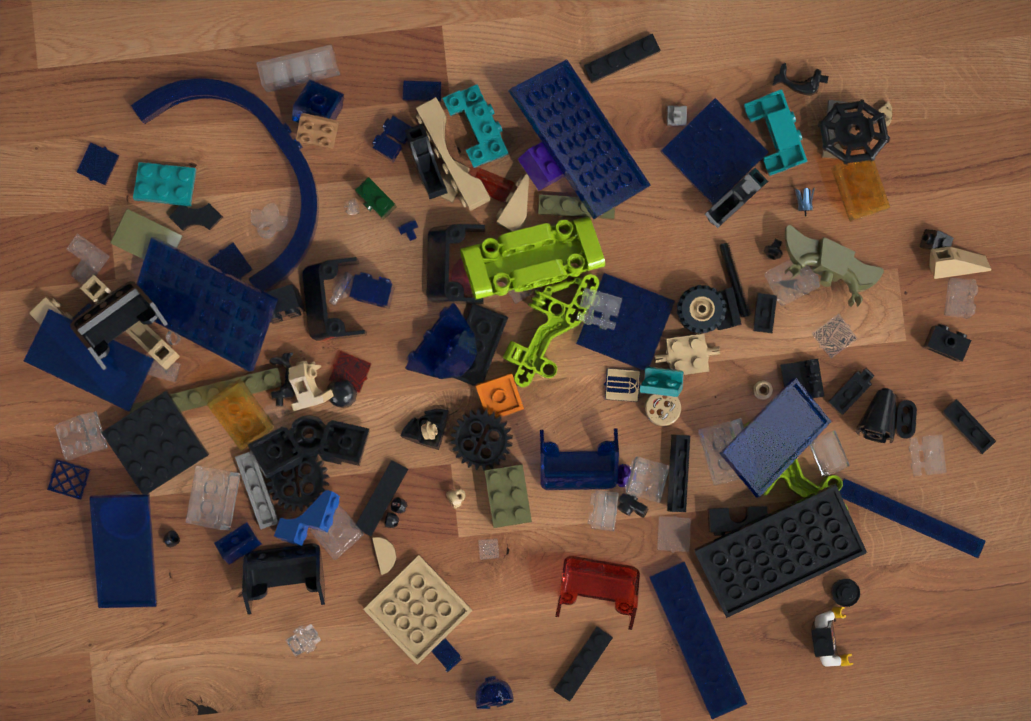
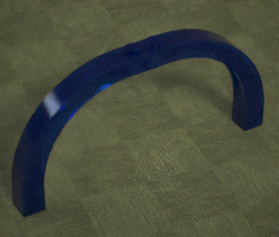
M196 78L169 83L136 101L131 107L144 124H147L173 106L198 99H216L233 103L252 113L264 124L289 160L297 176L301 193V211L294 236L285 250L276 260L248 280L257 293L261 294L272 290L287 279L300 265L309 251L315 237L319 218V196L313 172L300 151L303 148L302 145L290 136L292 131L287 123L282 124L275 113L251 92L232 83L215 79Z

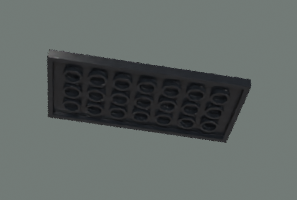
M836 484L830 485L694 549L726 618L867 553Z

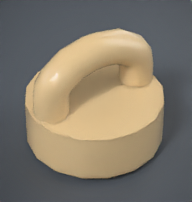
M451 489L446 492L448 501L455 509L461 506V502L466 497L462 489H457L456 491Z

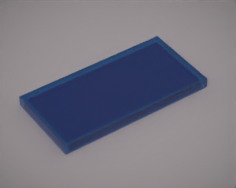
M48 309L23 361L126 411H130L155 359L113 339L108 343L110 346L108 355L101 359L106 366V369L103 370L71 329L70 325L73 320Z
M794 378L720 452V455L753 495L758 498L832 421L798 379Z
M150 494L90 496L98 608L156 607L158 603Z

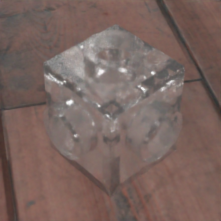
M312 624L305 628L303 625L293 630L294 635L285 640L295 657L303 652H306V654L317 648L315 644L321 641Z

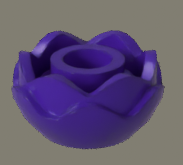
M620 464L615 469L616 477L614 481L619 487H627L633 482L634 471L629 465Z

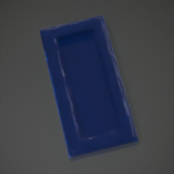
M403 81V101H430L437 98L438 102H441L442 82Z

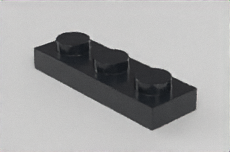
M954 399L942 411V414L980 454H983L996 442L957 399Z

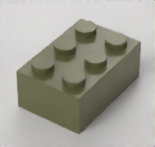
M523 464L485 470L493 528L532 522Z

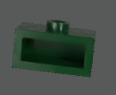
M369 177L355 189L356 193L364 200L362 204L370 212L374 210L382 220L397 208L396 204Z

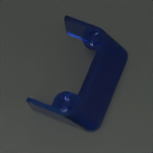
M617 428L613 430V441L601 442L597 447V451L559 452V446L556 443L544 442V430H540V483L543 489L595 490L612 489L617 486L619 465Z

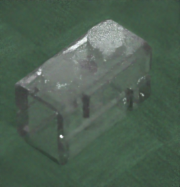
M595 490V493H591L590 505H593V513L589 512L588 524H591L592 529L615 530L618 492Z

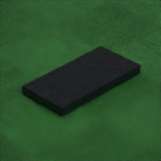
M472 304L446 375L473 386L484 382L508 317Z

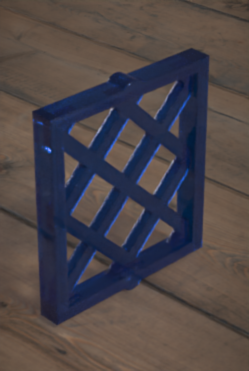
M57 459L47 490L81 500L87 485L90 469ZM63 464L68 465L70 467L65 469ZM60 465L63 471L57 474V466ZM75 468L82 469L83 471L78 473ZM73 469L75 475L69 478L67 471ZM64 473L67 479L61 482L58 476ZM86 473L85 480L82 481L79 475ZM77 477L80 483L74 486L71 480ZM56 478L59 484L52 486L53 479ZM69 482L71 488L65 490L63 484ZM81 485V493L78 494L75 488ZM60 486L62 491L56 490L55 488ZM73 490L75 495L69 494L68 492Z

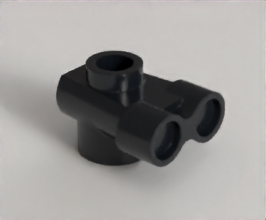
M623 493L618 500L619 505L617 509L628 516L634 511L637 515L644 518L649 510L648 506L641 502L639 503L637 501L638 498L631 493L627 495Z

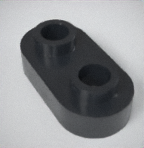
M910 400L901 401L896 407L895 432L898 437L903 439L911 438L916 431L917 407ZM905 406L909 409L906 414L903 412V407ZM904 425L907 427V432L905 433L901 430Z

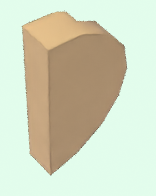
M373 537L381 575H383L394 566L396 550L388 540L381 537Z

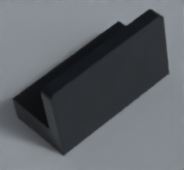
M733 287L718 291V293H721L723 300H725L726 312L724 320L717 329L723 330L742 325Z

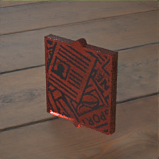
M340 352L336 364H333L334 369L329 381L332 382V380L338 378L346 379L360 393L365 380H368L367 375L372 364Z

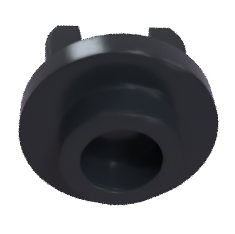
M775 238L771 246L764 248V253L769 259L776 260L782 257L783 252L780 250L782 241Z

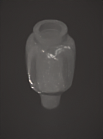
M345 272L337 277L332 286L333 296L329 300L330 303L336 305L339 299H344L350 294L355 285L353 281L355 277L352 274Z

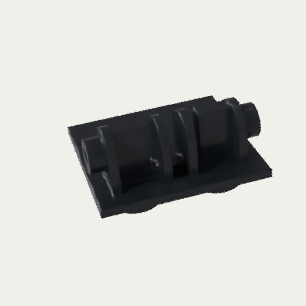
M818 359L780 365L786 402L825 396Z

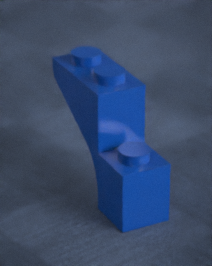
M326 490L301 516L295 519L280 518L274 537L302 546L307 537L308 528L328 533L329 528L333 524L335 510L339 506L340 496L333 491Z

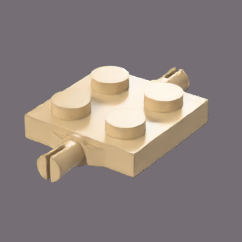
M704 333L666 338V354L655 355V359H657L655 363L667 362L670 369L683 371V375L709 372V356L720 355V351H716L720 350L719 346L708 348Z

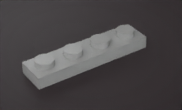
M247 452L236 456L235 459L260 530L278 524L279 520L262 471L252 453Z

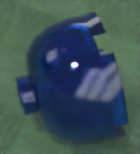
M496 676L485 678V682L481 683L475 691L476 707L480 710L491 709L490 706L501 707L508 705L514 700L510 685L504 680L496 679Z

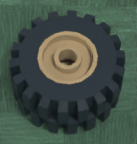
M697 285L689 288L681 295L677 303V315L683 326L691 332L707 333L721 325L725 318L726 303L721 293H718L715 288L707 285Z

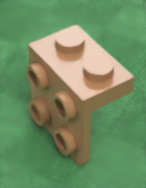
M302 113L300 115L296 141L334 149L339 122L329 118Z

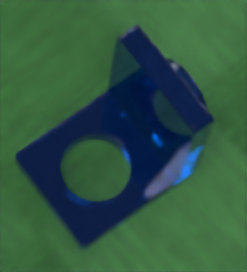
M446 638L431 651L446 668L445 671L447 673L462 660V656Z

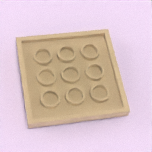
M420 555L363 609L417 665L473 611Z

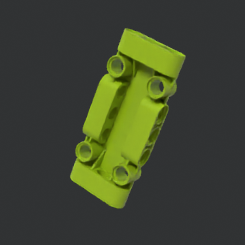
M589 216L572 221L560 220L554 226L545 223L502 234L498 237V240L488 238L482 244L460 248L461 258L475 300L492 295L503 296L512 290L521 292L565 280L568 276L577 277L582 272L605 267L604 255ZM564 229L568 233H561L559 230ZM486 248H493L495 251L489 252ZM576 263L579 267L575 268L571 264ZM504 282L506 285L501 287L497 283Z

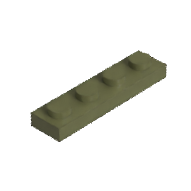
M539 195L538 215L589 216L590 218L614 219L616 199Z

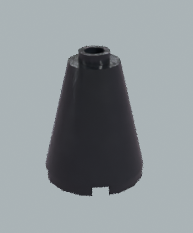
M882 388V390L876 392L855 432L858 435L861 432L865 434V439L878 443H886V440H890V443L894 441L896 395L893 394L891 389Z

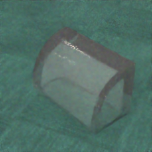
M835 430L808 441L822 477L837 473L850 466Z

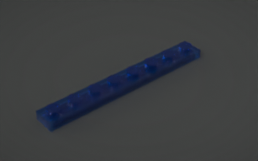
M843 478V486L839 492L844 500L968 555L979 558L986 542L985 540Z

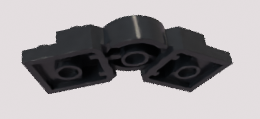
M306 415L296 419L292 423L290 430L286 427H280L248 444L250 452L265 477L268 478L282 470L286 472L301 464L304 456L312 457L318 454L322 461L340 465L344 462L360 466L370 429L334 420L325 425L320 418ZM307 434L313 435L311 438L304 437Z

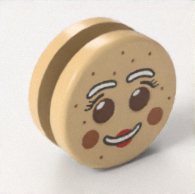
M651 394L646 400L645 414L655 425H670L680 416L681 403L678 397Z

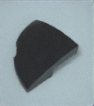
M446 409L425 411L424 416L418 419L414 417L404 427L400 435L402 438L439 450L449 411ZM427 421H430L431 424H435L438 433L435 435V439L426 440L422 435L421 426L427 424Z

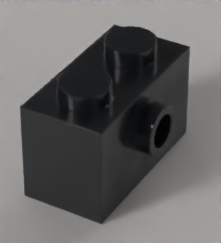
M938 324V326L931 327L923 348L956 362H963L972 340L967 339V335L956 331L955 334L949 331V327Z

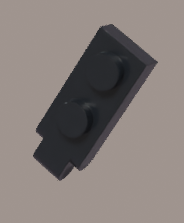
M867 368L862 372L857 371L835 393L828 403L840 415H843L872 385L870 380L875 375Z

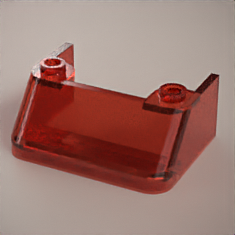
M576 556L566 557L562 568L555 617H559L562 604H574L577 596L615 602V610L622 615L629 616L628 630H632L638 607L639 570L633 566Z

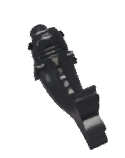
M784 62L781 65L780 74L774 76L773 86L782 83L799 94L810 96L818 92L820 83H828L829 76L821 75L822 71L816 69L813 76L808 78V80L791 81L786 76L787 66Z
M284 353L281 358L273 357L269 360V363L282 365L286 369L285 383L280 387V390L270 393L271 398L276 399V407L283 406V399H292L296 395L288 379L289 368H291L289 359L293 353Z

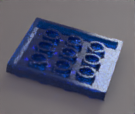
M716 98L660 151L713 206L768 154L763 145Z
M604 273L576 345L645 371L646 367H650L675 300Z

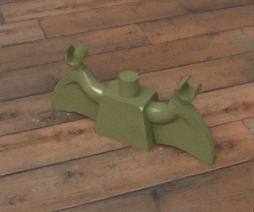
M791 225L785 228L786 249L793 262V265L785 270V274L788 271L792 273L793 276L790 279H794L800 274V269L810 265L812 266V271L821 276L819 283L822 286L829 287L832 281L837 282L839 279H842L848 285L849 292L852 293L851 298L848 300V305L852 307L856 302L858 307L863 300L862 296L858 293L871 288L883 275V268L860 262L854 257L855 251L825 237L821 240L808 238Z

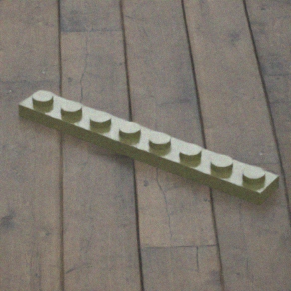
M273 368L170 394L180 411L183 412L282 387L283 385L279 369ZM150 400L128 405L130 413Z

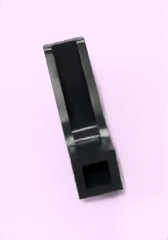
M754 168L705 213V216L711 224L719 228L754 196L768 180Z

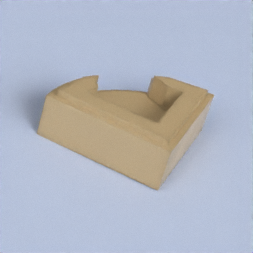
M886 102L878 111L885 113L886 126L888 127L892 120V107L889 102Z

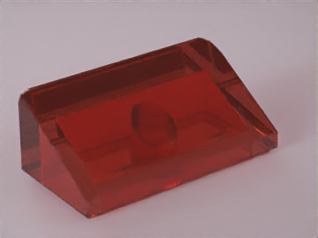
M479 168L475 178L481 180L489 197L506 203L514 182Z

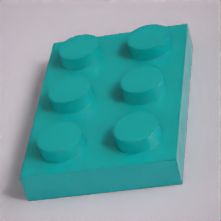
M139 162L133 199L134 201L191 206L197 170L191 167Z

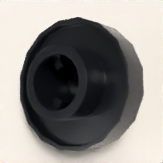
M842 578L833 584L831 596L838 605L850 607L859 600L860 589L853 580Z

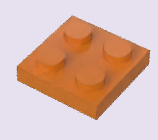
M512 372L475 384L484 412L488 408V414L496 411L495 417H498L499 415L505 416L524 409Z

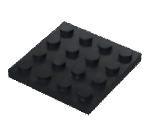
M167 390L101 432L143 496L209 455Z

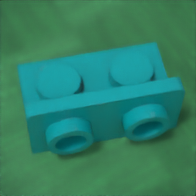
M646 367L645 379L640 385V393L678 397L683 389L684 372Z

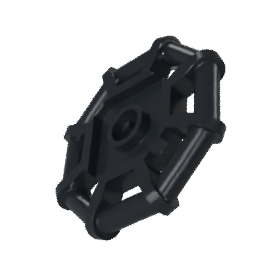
M863 99L854 102L834 103L833 108L818 124L823 143L822 149L844 162L845 165L862 161H874L885 144L890 142L885 113L879 112L864 102ZM857 109L856 112L845 113V110ZM862 110L865 111V112H867L868 114H870V115L873 116V117H872V118H869V117L866 118V117L864 116V114L862 113ZM837 114L840 116L838 122H831ZM878 123L880 133L875 132L873 124ZM852 128L859 130L856 135L850 133ZM828 130H834L835 138L830 140ZM873 139L878 140L876 145L871 150V148L869 147L871 141ZM839 144L842 149L846 150V154L834 146ZM863 149L864 154L851 155V151Z

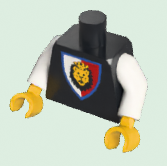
M835 606L831 611L817 615L815 621H813L811 633L816 658H820L824 666L853 665V663L848 661V657L852 656V654L838 656L833 625L834 618L843 619L846 617L845 614H841L842 609H845V607Z

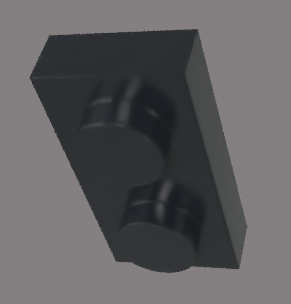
M757 293L753 324L754 332L773 333L777 295Z

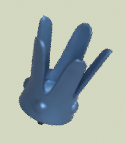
M805 188L803 200L800 191L795 189L798 211H805V217L807 216L806 211L813 210L812 199L815 188H813L812 194L810 189Z

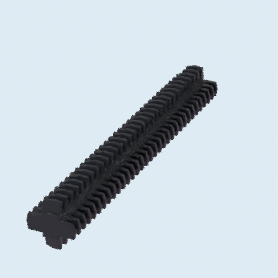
M724 243L719 247L720 251H722L721 254L722 258H724L725 267H727V274L730 276V283H732L731 285L735 292V299L738 301L739 313L743 318L751 316V313H749L751 311H748L750 310L748 309L749 306L746 304L748 302H745L747 301L746 297H744L746 295H743L745 293H743L744 290L741 288L743 286H740L742 285L740 284L741 279H738L740 278L738 277L739 272H737L738 270L735 268L736 263L732 259L734 256L730 252L731 247H729V243Z

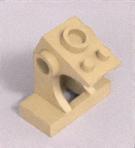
M307 361L297 362L296 366L289 368L288 379L298 399L291 404L293 411L324 403L334 397L331 389L322 391L315 383L316 370L321 368V365H315V362L308 364ZM303 380L308 391H305V389L303 388Z

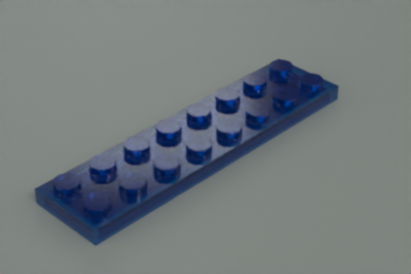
M685 561L649 576L711 719L713 720L746 705L747 702Z

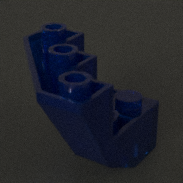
M452 303L448 308L444 307L440 311L439 319L431 329H427L422 337L424 339L415 351L412 350L407 356L406 360H408L405 369L438 379L460 377L471 367L477 355L475 334L457 305Z

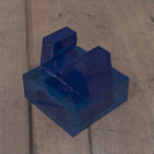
M415 219L398 226L400 234L407 233L410 241L417 238L413 230L418 228Z

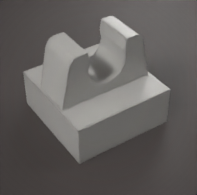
M667 106V126H686L687 106Z

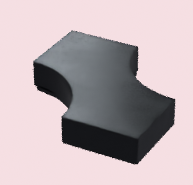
M208 203L206 206L198 209L180 205L169 218L181 230L185 231L187 228L196 225L211 230L223 216Z

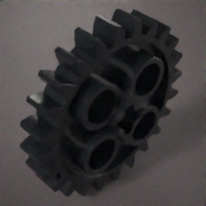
M478 408L475 414L471 409L470 416L464 413V420L458 418L457 422L459 425L453 426V429L457 432H451V436L455 437V439H452L450 443L456 444L452 451H458L456 458L463 457L462 464L466 461L469 462L468 468L474 464L475 470L482 466L485 471L487 465L493 469L494 462L500 465V459L506 460L504 453L510 454L511 450L507 447H511L513 443L508 440L512 439L513 435L507 433L511 431V427L505 428L508 421L501 422L502 415L495 417L496 411L488 414V408H486L484 413ZM479 423L482 429L476 431L472 428V424ZM489 424L490 427L485 435V441L482 442L478 453L474 454L479 438L485 426ZM497 431L500 437L493 439L489 433ZM471 440L474 446L471 448L466 447L464 441ZM489 448L492 454L486 456L482 453V449Z
M317 455L312 458L304 456L302 463L298 465V475L302 479L299 481L301 497H298V485L294 482L297 480L295 467L292 468V474L288 477L283 476V470L268 477L271 482L266 484L272 487L268 492L275 494L272 497L274 501L279 499V506L285 503V510H288L291 506L293 512L296 511L297 507L303 512L304 506L309 508L310 504L321 493L326 491L324 486L330 485L325 481L330 476L324 474L328 469L327 467L321 468L324 462L322 460L317 462L319 458ZM304 466H311L310 473H302ZM308 484L313 485L311 493L304 492V488ZM288 487H294V493L291 496L285 495Z

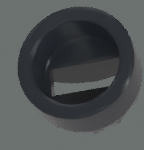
M399 497L394 498L391 503V510L398 514L404 513L406 507H408L407 502Z
M387 512L384 527H397L399 517L394 513Z
M172 530L163 537V543L166 544V547H174L180 542L179 535Z

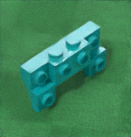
M478 84L442 98L450 117L460 112H465L478 141V145L466 150L473 168L509 155L500 134L503 131L499 121H494L492 116L495 114L491 104L487 105Z
M782 89L744 104L750 123L765 119L776 153L763 158L768 176L787 171L790 168L808 162L801 144V132L799 129L796 130L794 124L796 122L793 111L790 112Z

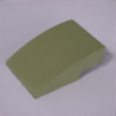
M127 209L110 243L167 270L183 236Z

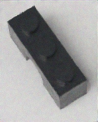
M747 506L746 516L741 522H733L731 520L729 508L707 509L709 532H714V536H723L725 532L734 531L768 515L767 506Z

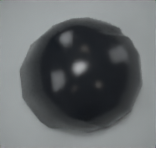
M338 378L332 380L327 386L326 391L331 389L334 396L329 399L332 405L346 408L356 401L357 390L350 381Z

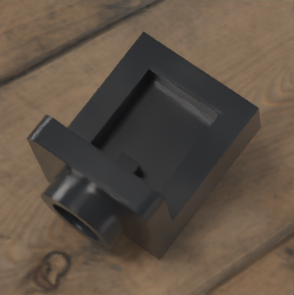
M925 229L920 247L923 249L951 247L954 238L939 230Z

